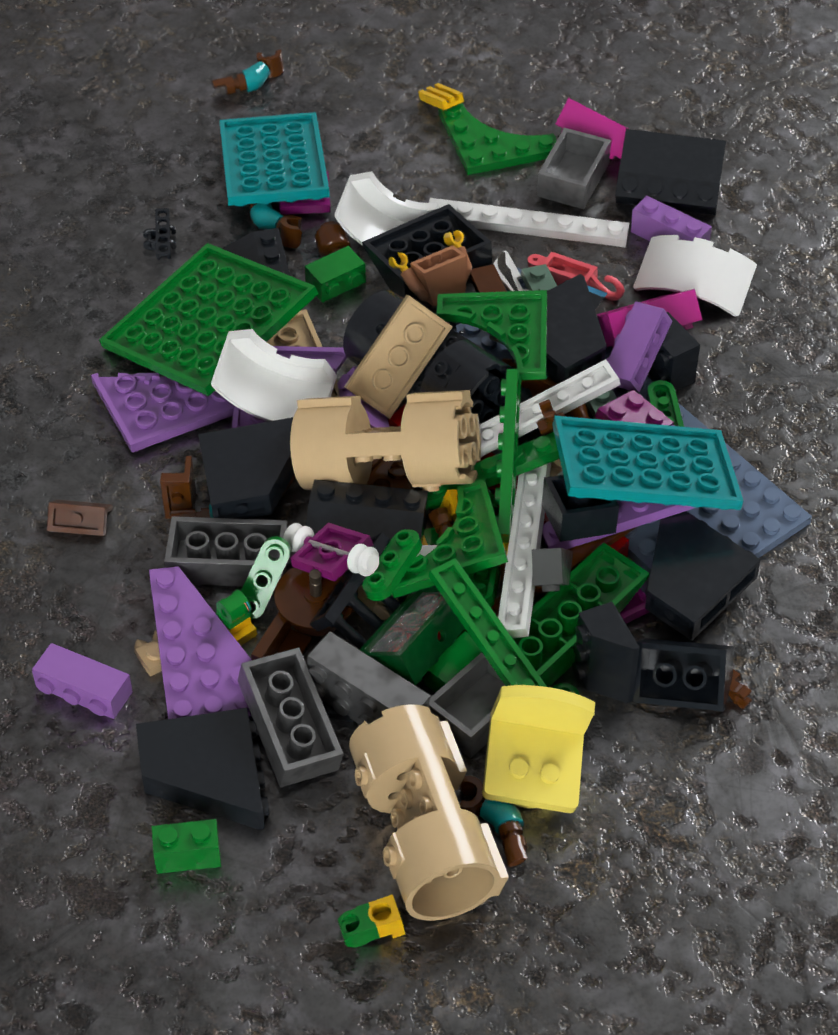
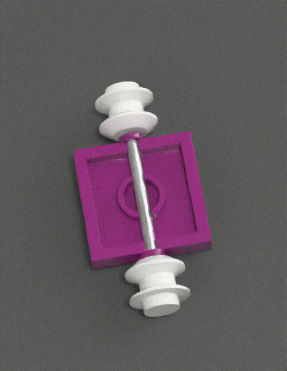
M293 523L286 529L283 536L289 543L291 552H295L290 558L294 568L308 573L311 570L317 569L321 572V577L336 581L348 568L353 573L370 576L379 565V553L372 547L373 542L369 535L338 525L327 523L314 535L310 527Z

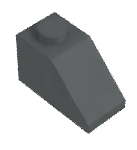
M564 548L532 549L533 586L542 587V592L560 591V586L569 585L573 551Z

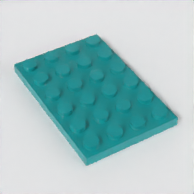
M316 112L219 120L228 206H245L256 203L270 204L280 201L295 202L304 199L320 200L330 197Z
M554 416L552 426L568 496L597 498L608 501L622 500L636 503L683 505L694 508H719L721 510H741L744 500L721 430Z

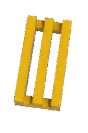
M440 83L434 84L435 88L427 87V91H418L421 101L442 110L464 102L462 92Z

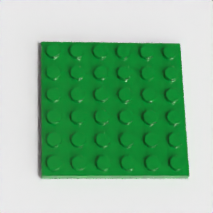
M207 243L102 336L99 342L104 349L206 396H210L215 391L211 381L229 331L253 329L260 338L267 342L298 312L308 305L318 295V292L312 284Z

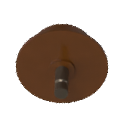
M293 567L280 578L276 585L274 599L277 610L297 631L305 635L323 636L329 632L336 631L335 627H327L317 632L310 625V622L341 577L336 581L321 577V572L317 569L311 570L308 573ZM350 606L345 607L341 612L344 615V620L354 611Z

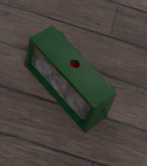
M432 586L411 593L363 645L360 651L413 685H416L422 680L431 666L438 662L439 657L454 643V640L465 628L438 589Z

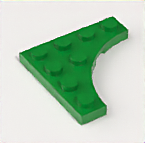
M463 103L446 110L439 108V116L467 175L546 160L557 141L554 133L546 135H518L489 127L472 116Z
M547 290L438 294V317L445 322H457L479 328L497 338L512 355L522 380L546 379Z
M485 478L472 484L457 487L458 504L455 512L457 517L453 526L445 530L436 541L437 547L426 556L420 554L414 559L392 593L394 598L435 586L428 577L430 570L456 558L467 575L508 562Z

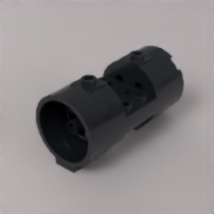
M382 290L372 294L360 304L348 322L343 339L344 353L350 361L356 365L360 364L403 301V297L391 290ZM451 329L407 394L470 390V397L473 401V407H470L471 412L478 414L479 424H482L499 415L500 406H505V396L501 395V380L506 379L507 369L514 368Z

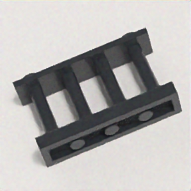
M383 532L371 538L373 542L372 547L378 551L379 557L390 542V539ZM348 568L314 616L310 625L317 632L327 627H335L360 650L367 640L343 619L344 615L341 612L345 607L350 606L376 631L382 626L384 622L357 597L358 593L356 590L363 584L366 576L353 573ZM410 594L404 595L400 602L392 595L381 600V602L394 612Z

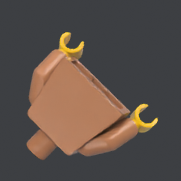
M459 230L453 231L455 240L451 232L444 234V242L450 247L411 262V268L407 266L408 257L404 253H397L401 258L400 265L396 263L393 257L389 258L390 266L401 270L402 273L400 275L408 288L420 300L427 301L432 306L437 307L438 294L466 292V283L472 270V264L465 246L461 245L464 240V234Z

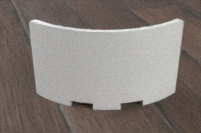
M371 171L349 176L335 211V218L341 227L363 246V241L440 208L438 202L421 203L408 199L403 202L392 197L394 193L383 186Z
M678 235L651 237L633 288L636 291L656 289L674 292L695 289L697 298L714 304L735 317L740 315L757 264L733 249L726 252L713 247L714 242L696 237H694L693 241L679 240Z
M253 329L228 332L211 385L224 399L237 408L269 422L294 417L298 409L297 400L331 397L337 375L326 359H309L291 355L290 359L276 353L277 348L265 342Z

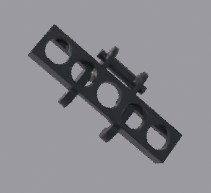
M169 208L155 209V228L146 229L143 232L144 238L147 239L143 246L146 250H156L157 260H160V257L166 256L168 259H171V245L173 250L177 247L176 242L170 240V231L172 235H175L176 228L170 225ZM160 213H165L166 216H165V217H159V214H160ZM166 222V225H159V223Z

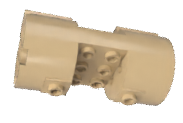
M470 390L407 394V403L403 411L401 426L371 428L367 412L361 404L360 396L297 400L298 409L294 414L291 426L290 450L294 474L299 485L304 490H312L314 479L367 484L373 459H382V457L384 461H397L402 458L406 476L412 487H422L423 491H439V486L472 484L478 475L477 470H474V465L477 461L481 460V433L478 414H473L470 407H473Z
M422 705L392 707L381 711L383 717L369 725L364 721L354 731L349 741V749L356 766L355 781L361 787L364 798H367L372 808L383 813H391V823L394 828H397V831L392 833L386 847L383 849V860L385 865L389 866L393 879H396L407 912L420 920L448 919L478 907L490 897L499 896L509 876L488 823L480 824L475 814L461 809L454 790L459 789L467 769L448 721H440L438 715L435 716L428 707Z

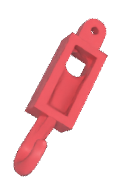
M551 252L548 257L532 254L527 259L528 267L546 264L557 286L581 274L584 276L587 286L606 292L605 298L608 300L616 301L624 295V286L617 278L610 275L604 277L605 282H610L615 286L616 292L610 291L598 280V267L554 252Z

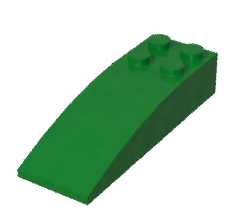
M604 542L570 572L569 585L560 586V591L548 592L532 607L529 637L513 638L547 687H550L575 661L573 646L576 645L575 627L578 626L579 612L613 602L620 614L649 578V572Z

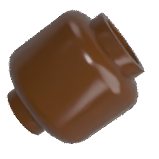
M335 221L325 222L316 231L315 240L318 252L322 257L347 246L351 248L348 233Z

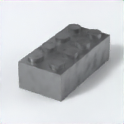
M172 516L164 561L165 568L179 566L193 585L244 586L264 541L273 536L283 538L288 528V523L283 520ZM270 550V555L273 558L280 556L278 550ZM285 566V568H284V570H283V572H282L280 578L286 573V566ZM263 575L257 577L258 581L262 584L268 582L267 577Z
M329 632L308 655V672L313 679L320 699L332 706L338 714L349 716L359 726L364 721L369 725L383 717L381 711L392 707L422 705L429 708L431 695L332 632Z
M300 648L241 663L238 676L239 686L280 787L337 771L343 757V751L313 679L308 672L309 670Z

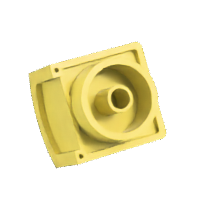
M532 685L502 686L490 714L482 790L483 797L487 800L510 803L522 808H540L574 813L579 804L584 734L594 716L595 702L581 695L550 687Z

